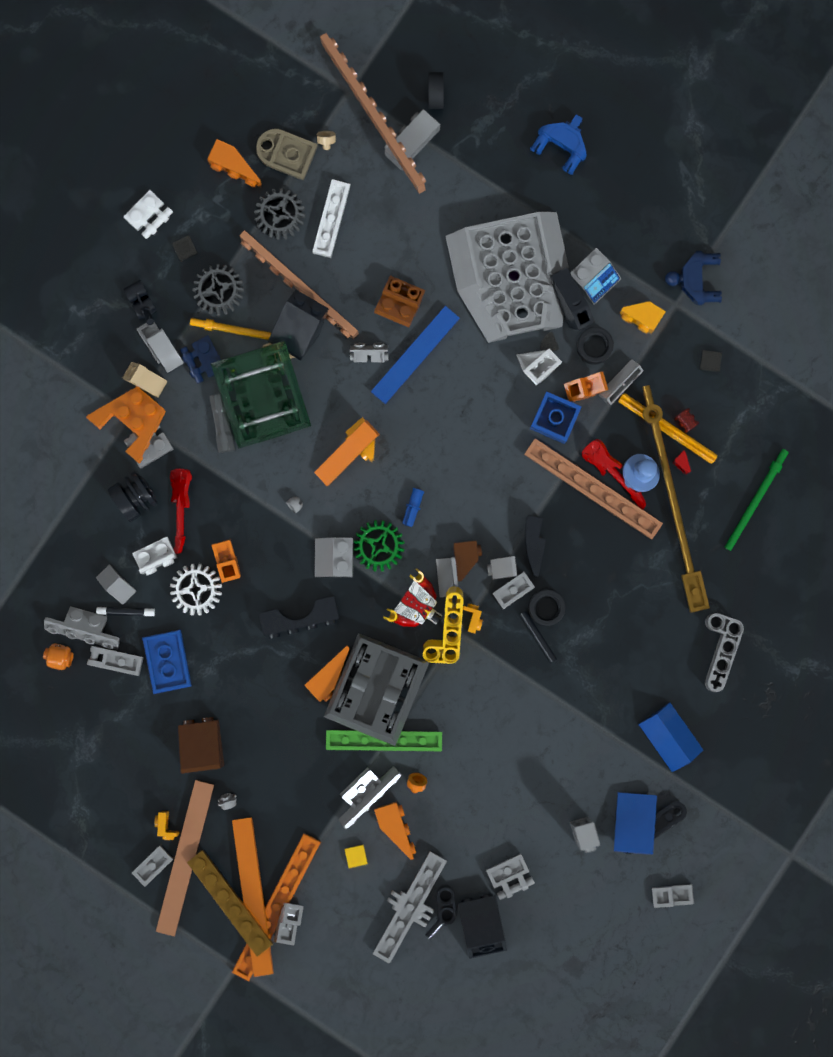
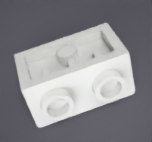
M168 537L132 553L140 569V574L146 573L147 576L156 572L157 567L161 565L167 567L174 563V559L178 558Z

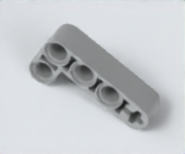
M714 613L707 616L705 624L709 630L721 635L705 679V686L709 691L719 692L725 687L744 627L736 619ZM713 617H717L720 621L719 626L716 628L711 625ZM732 623H735L738 627V631L735 634L729 631V626ZM726 641L730 642L732 646L729 652H725L723 649V644ZM722 659L726 665L720 671L717 668V662ZM716 672V673H721V674H723V675H722V677H721V676H718V677H717V675H714L713 673ZM716 677H717L716 682H718L719 685H718V686H714V688H713V684H711V680H715Z

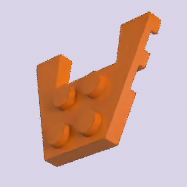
M135 387L87 415L86 418L98 429H101L113 416L119 419L138 436L125 452L140 464L145 450L150 445L154 432L156 433L166 411L143 390Z

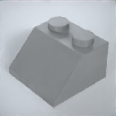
M315 539V577H353L354 539Z

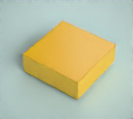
M364 844L345 848L349 868L368 864Z

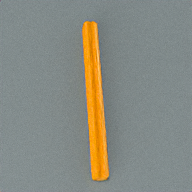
M623 393L619 398V403L643 418L645 406L626 393ZM650 411L649 416L654 418L656 414ZM661 418L659 421L661 431L711 464L715 462L717 454Z

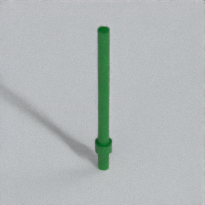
M782 449L777 459L771 463L770 471L724 548L731 551L774 477L777 473H780L783 467L782 464L789 454L785 449Z

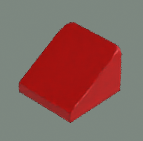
M683 450L672 462L687 475L691 469L686 452Z

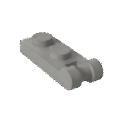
M91 646V656L87 661V665L136 676L140 675L143 657ZM99 654H103L102 662L97 661Z

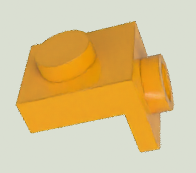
M468 604L467 607L463 606L464 611L473 613L467 632L475 634L476 630L480 631L483 620L480 619L482 611L478 610L479 606Z
M169 811L158 812V815L155 816V827H158L157 836H162L163 840H174V837L179 835V831L168 830Z

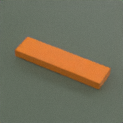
M367 420L364 421L314 473L326 486H329L380 434Z

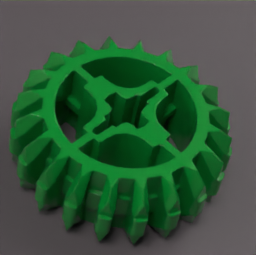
M374 520L373 527L367 522L366 525L369 529L365 530L364 527H360L364 533L362 535L356 533L360 540H353L354 544H359V547H354L353 551H360L355 557H363L360 561L361 565L368 562L366 569L374 565L373 571L376 572L377 566H380V570L383 572L384 565H387V568L390 570V562H393L394 565L398 564L395 557L402 559L398 551L404 552L405 549L400 548L399 545H403L405 542L403 540L398 541V538H401L403 535L402 533L395 535L398 528L395 527L391 530L392 523L390 522L387 527L384 526V520L381 521V526H378L377 520ZM373 531H383L378 539L367 537ZM388 534H390L395 541L394 550L390 549L385 544ZM382 540L383 550L379 549L376 551L374 543H379ZM363 542L372 546V553L369 558L363 551ZM384 552L391 555L385 561H374L380 553Z

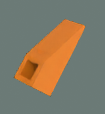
M216 139L207 159L211 165L210 167L218 172H221V170L228 172L227 175L234 179H244L245 183L252 187L256 185L261 187L260 179L236 148Z
M397 801L376 807L374 811L380 829L411 860L414 859L413 854L416 853L414 843H410L407 836L411 834L408 824H404L402 816H405L402 804L398 805Z

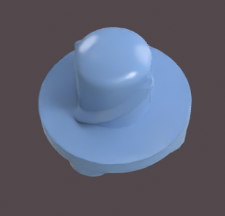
M644 454L631 456L625 461L623 466L625 485L638 492H647L653 489L660 478L657 463L651 457Z

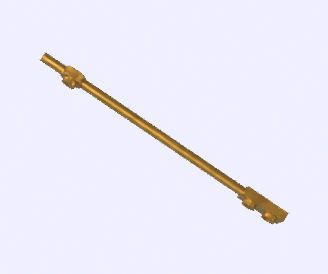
M650 385L643 386L642 389L647 405L643 410V418L652 426L687 574H683L681 577L690 612L708 609L710 607L701 571H694L659 426L663 412L658 405L654 404ZM650 411L655 412L656 415L654 418H651L649 416Z

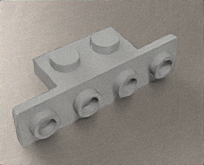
M70 606L64 622L45 617L44 628L52 634H62L70 639H80L88 644L101 645L106 649L118 650L119 648L118 637L102 633L107 622V616Z
M393 766L379 779L367 767L340 793L341 797L351 806L339 818L341 825L347 829L355 824L357 819L364 812H367L371 805L377 799H380L391 785L397 783L401 777L400 772Z

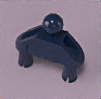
M696 251L682 268L681 275L675 271L667 273L665 277L666 283L670 286H676L681 282V290L696 305H702L706 302L721 303V290L704 291L702 279L703 265H720V253L703 254L701 251Z

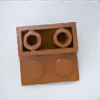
M390 276L374 313L410 327L420 307L425 290Z

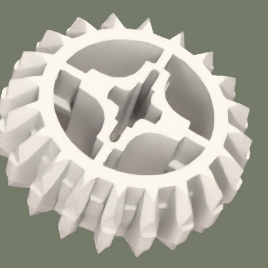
M191 564L190 571L187 566H184L185 573L183 574L182 571L178 570L177 573L181 577H173L177 584H170V587L176 588V591H171L170 594L177 595L172 601H180L177 608L180 609L184 605L183 612L186 613L190 609V615H194L195 610H197L198 615H202V609L205 613H209L207 606L214 609L215 605L212 602H220L218 598H215L216 595H222V592L217 591V588H222V584L216 585L215 583L220 580V577L213 579L216 572L211 571L208 573L210 569L208 566L202 570V564H199L197 569L195 564ZM197 574L207 577L210 585H201ZM191 575V584L181 589L184 580ZM195 585L201 588L197 595L195 592H192ZM211 590L208 600L201 604L202 594ZM191 594L196 606L187 603L182 595Z

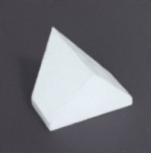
M550 349L516 354L523 372L536 385L543 382L562 363Z

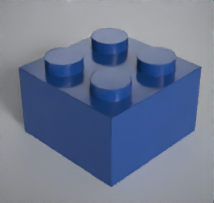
M546 391L530 429L565 444L581 410V406Z

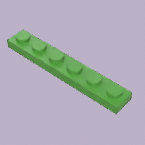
M326 730V750L442 751V732L401 731L396 746H393L356 730Z

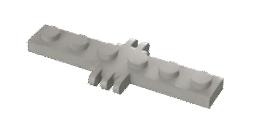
M430 851L407 893L401 891L399 894L392 890L391 895L397 899L394 900L389 897L387 901L393 904L392 909L396 913L376 946L373 955L390 964L413 921L426 927L427 923L421 920V918L430 920L431 916L426 914L425 911L427 910L433 914L435 910L424 904L444 868L447 862L446 859Z

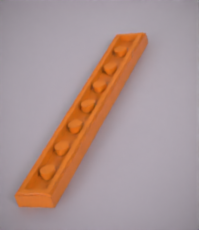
M252 817L232 820L243 903L269 937ZM250 948L254 977L274 974L271 948L266 949L258 957Z
M306 833L303 834L265 907L270 940L276 930L284 903H290L321 841ZM246 944L232 973L247 981L250 980L253 974L248 944Z

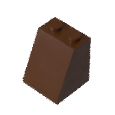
M213 717L202 718V722L195 723L194 719L185 720L183 725L178 726L181 773L219 769L224 766L219 720H214Z

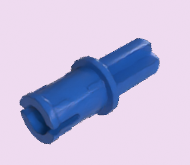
M413 488L409 503L406 504L407 509L402 522L404 525L413 526L417 512L421 509L419 506L424 491Z

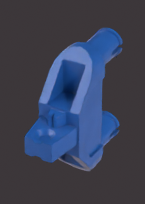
M575 115L571 123L566 121V123L542 126L538 131L539 136L530 149L533 152L536 150V154L541 155L548 141L558 145L571 154L562 169L567 172L570 167L568 174L573 175L580 161L585 160L587 157L580 133L581 129L578 128L583 118Z

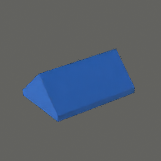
M670 702L638 724L671 772L691 763L703 751V748Z

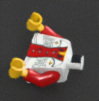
M415 569L418 571L416 577L410 574V578L414 582L395 610L387 609L391 612V615L388 618L383 616L385 620L403 627H416L419 624H423L426 618L437 624L442 616L433 609L437 603V594L432 583L419 569Z

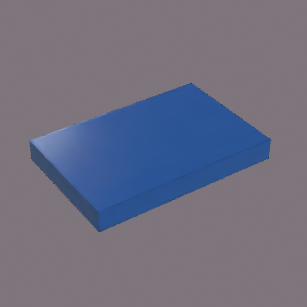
M181 630L142 637L153 694L191 687L192 684Z
M618 792L614 852L653 855L657 795Z

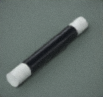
M97 607L96 614L155 616V609Z

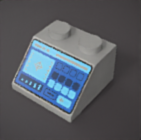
M597 248L571 272L581 293L593 305L621 280L611 262Z

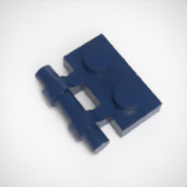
M209 335L192 343L195 351L189 353L187 347L180 349L182 360L184 363H187L190 369L189 373L197 384L204 381L201 374L205 372L211 378L226 370ZM197 357L203 365L197 368L193 360Z

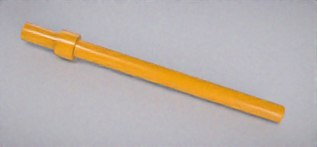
M191 318L190 325L202 327L208 331L218 330L266 340L271 335L270 332L217 323L211 319Z

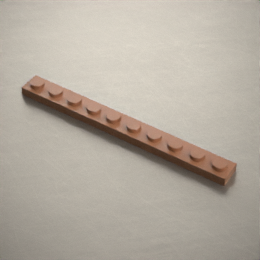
M327 33L320 36L324 49L419 194L426 190L424 185L426 180L421 172L417 173L415 170L416 164L411 157L408 158L406 156L404 145L402 142L398 143L395 137L397 136L393 128H388L385 124L387 122L382 112L378 113L375 107L377 105L372 97L368 98L366 95V87L362 82L359 83L356 78L358 76L353 67L349 68L346 64L348 60L344 53L338 52V45L334 38L330 39Z

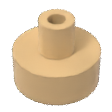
M320 131L317 133V143L323 144L324 150H329L330 144L336 142V133L333 131Z

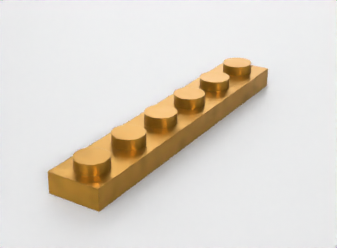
M202 850L190 859L187 864L255 955L258 957L273 945V942L205 851Z

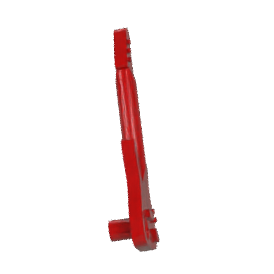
M595 439L589 443L582 451V457L587 462L595 465L603 476L607 470L627 490L638 507L643 510L646 507V502L642 493L628 488L625 485L623 475L615 468L621 469L623 465L608 453L606 446L601 440Z
M174 469L170 473L172 486L171 502H176V536L174 547L176 554L182 552L186 538L184 536V508H189L190 506L188 488L192 480L189 469Z

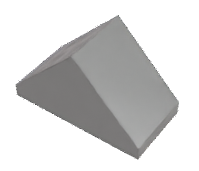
M110 564L96 577L103 588L123 605L136 592Z

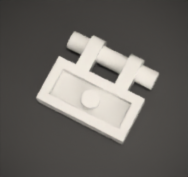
M149 190L130 209L124 218L137 231L144 226L146 230L142 235L147 239L151 234L154 235L157 232L156 229L163 222L166 223L169 220L168 217L173 211L167 207L162 212L160 208L164 203ZM156 214L158 217L150 224L148 221Z

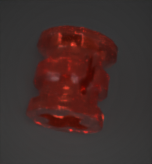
M690 408L684 410L674 419L675 421L679 420V425L685 428V433L699 424V421H695V416L689 413Z

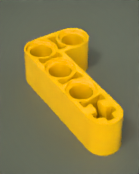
M452 586L446 591L443 640H428L424 643L423 658L427 662L452 664L459 659L463 613V591L459 587ZM453 595L457 596L456 605H452ZM451 613H456L458 617L452 619L448 615ZM453 631L457 633V635L454 637H450L447 635V633ZM433 648L436 652L430 654L427 650ZM454 650L455 654L449 655L446 651Z

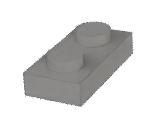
M523 572L492 594L504 609L535 587L525 572Z
M160 845L132 874L145 887L174 858Z

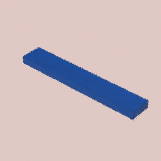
M445 306L372 389L371 393L386 405L460 318Z

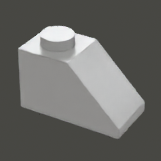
M515 556L490 560V564H487L488 576H492V580L516 577Z

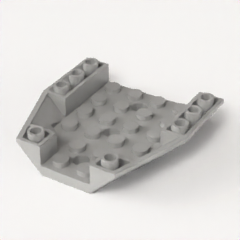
M536 212L462 228L446 236L457 292L488 343L507 339V336L539 329L546 331L562 327L564 313L550 275L564 268L569 270L557 212ZM508 234L511 237V242L504 244L501 242L500 237ZM512 271L518 272L519 279L516 281L510 280L509 273ZM518 309H526L528 315L525 318L518 317Z

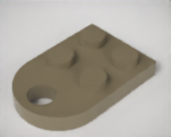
M271 129L260 136L257 141L256 150L259 159L264 165L304 181L318 144L280 129ZM270 141L272 147L265 150L262 148V143Z

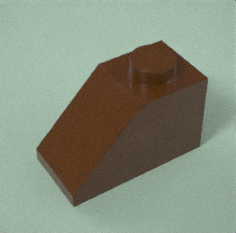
M477 541L453 544L458 582H461L478 562V556H482L481 545H477Z

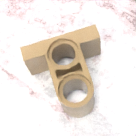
M134 362L130 363L122 378L159 398L168 382L146 369V367Z

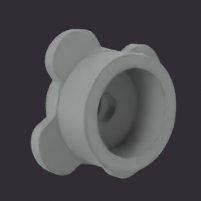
M226 793L218 799V806H221L223 810L236 806V794Z

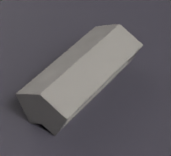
M631 359L607 384L608 390L599 393L598 396L606 403L612 405L643 372V369L637 362Z

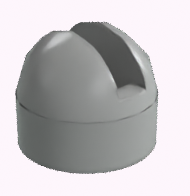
M295 496L287 500L286 504L294 513H297L302 508L303 502L299 497Z

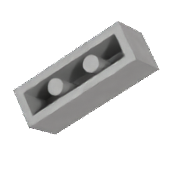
M424 109L420 113L417 112L410 120L411 123L407 127L403 126L398 132L399 136L396 138L398 143L402 142L406 149L405 154L408 158L411 157L413 159L440 130V124ZM386 144L385 156L402 171L401 165Z
M589 817L570 821L575 842L581 851L585 850V853L596 850V846H600L594 822Z

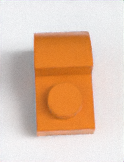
M603 372L564 384L568 401L570 402L590 398L608 390Z
M231 539L212 544L221 582L240 578V569Z

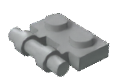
M155 432L153 433L150 445L142 456V462L140 464L137 463L140 468L174 450L164 432L158 436ZM135 433L130 434V437L124 440L127 447L138 438Z
M521 853L486 869L493 887L496 888L501 885L503 887V890L497 893L500 900L505 897L510 898L513 896L512 894L522 889L525 891L529 889V886L535 884L532 876L527 879L523 877L529 870ZM518 878L519 883L508 886L507 882Z

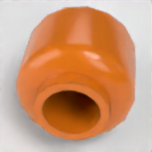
M53 643L49 648L45 649L43 659H46L48 667L65 670L71 666L74 654L71 652L70 647Z

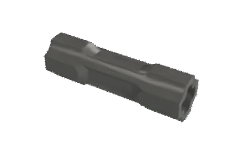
M226 394L211 395L209 397L215 422L218 452L235 451Z

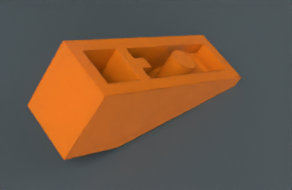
M346 646L304 685L319 702L323 700L327 702L332 697V691L336 688L349 654V646Z

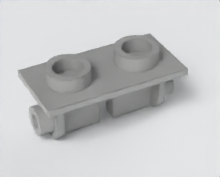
M357 342L354 345H350V352H354L350 353V361L367 362V355H371V362L388 361V353H385L388 352V345H384V343L376 342L373 345H365V343Z

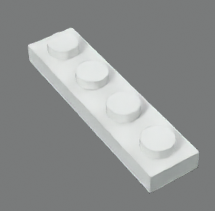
M332 179L312 251L313 254L328 258L332 257L350 184Z

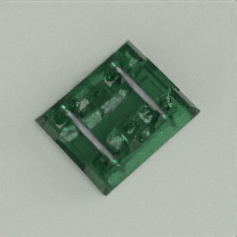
M285 340L211 363L238 449L311 427ZM285 373L289 381V385L284 386L281 377ZM231 382H233L236 391L237 401H232L230 392L233 391ZM291 389L294 400L292 398L290 402L286 390ZM239 405L240 410L243 413L245 422L241 414H236L234 406Z

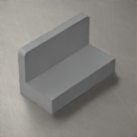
M455 557L436 559L440 598L446 597V591L450 587H458Z

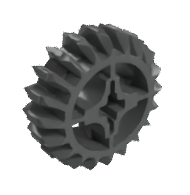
M280 188L279 193L276 192V189H272V195L266 192L267 198L265 199L261 196L260 200L262 203H256V207L259 209L254 210V214L258 215L255 218V222H260L257 225L258 228H264L262 231L264 235L269 232V238H273L274 234H276L277 240H280V235L287 239L288 233L293 237V230L299 232L300 228L297 225L303 226L304 222L301 219L306 218V215L301 213L305 211V207L300 206L302 200H296L297 194L291 196L290 190H287L286 194H284L283 188ZM275 201H280L279 205L277 206L270 205ZM288 203L295 208V217L286 211ZM283 211L284 215L277 217L276 213ZM265 212L273 216L272 226L265 221ZM283 222L290 223L286 227L278 228Z
M220 264L216 265L215 270L212 265H209V272L206 269H202L204 275L197 274L200 281L195 280L193 282L198 287H194L192 291L198 294H195L193 297L195 300H199L197 302L198 306L203 305L202 310L204 312L209 309V314L213 315L216 310L217 316H220L221 310H223L224 314L227 315L228 308L231 311L235 310L232 306L233 304L236 306L240 305L236 299H243V295L239 294L244 292V288L239 287L243 284V281L238 280L240 275L238 273L234 274L235 270L233 268L228 271L227 265H224L222 270ZM217 276L227 277L232 282L221 283ZM211 279L212 285L203 292L205 284ZM216 283H217L218 286L221 288V289H220L221 298H220L219 294H217V292H216V287H217V286H216ZM233 288L232 296L225 302V294ZM205 297H216L220 304L210 303Z

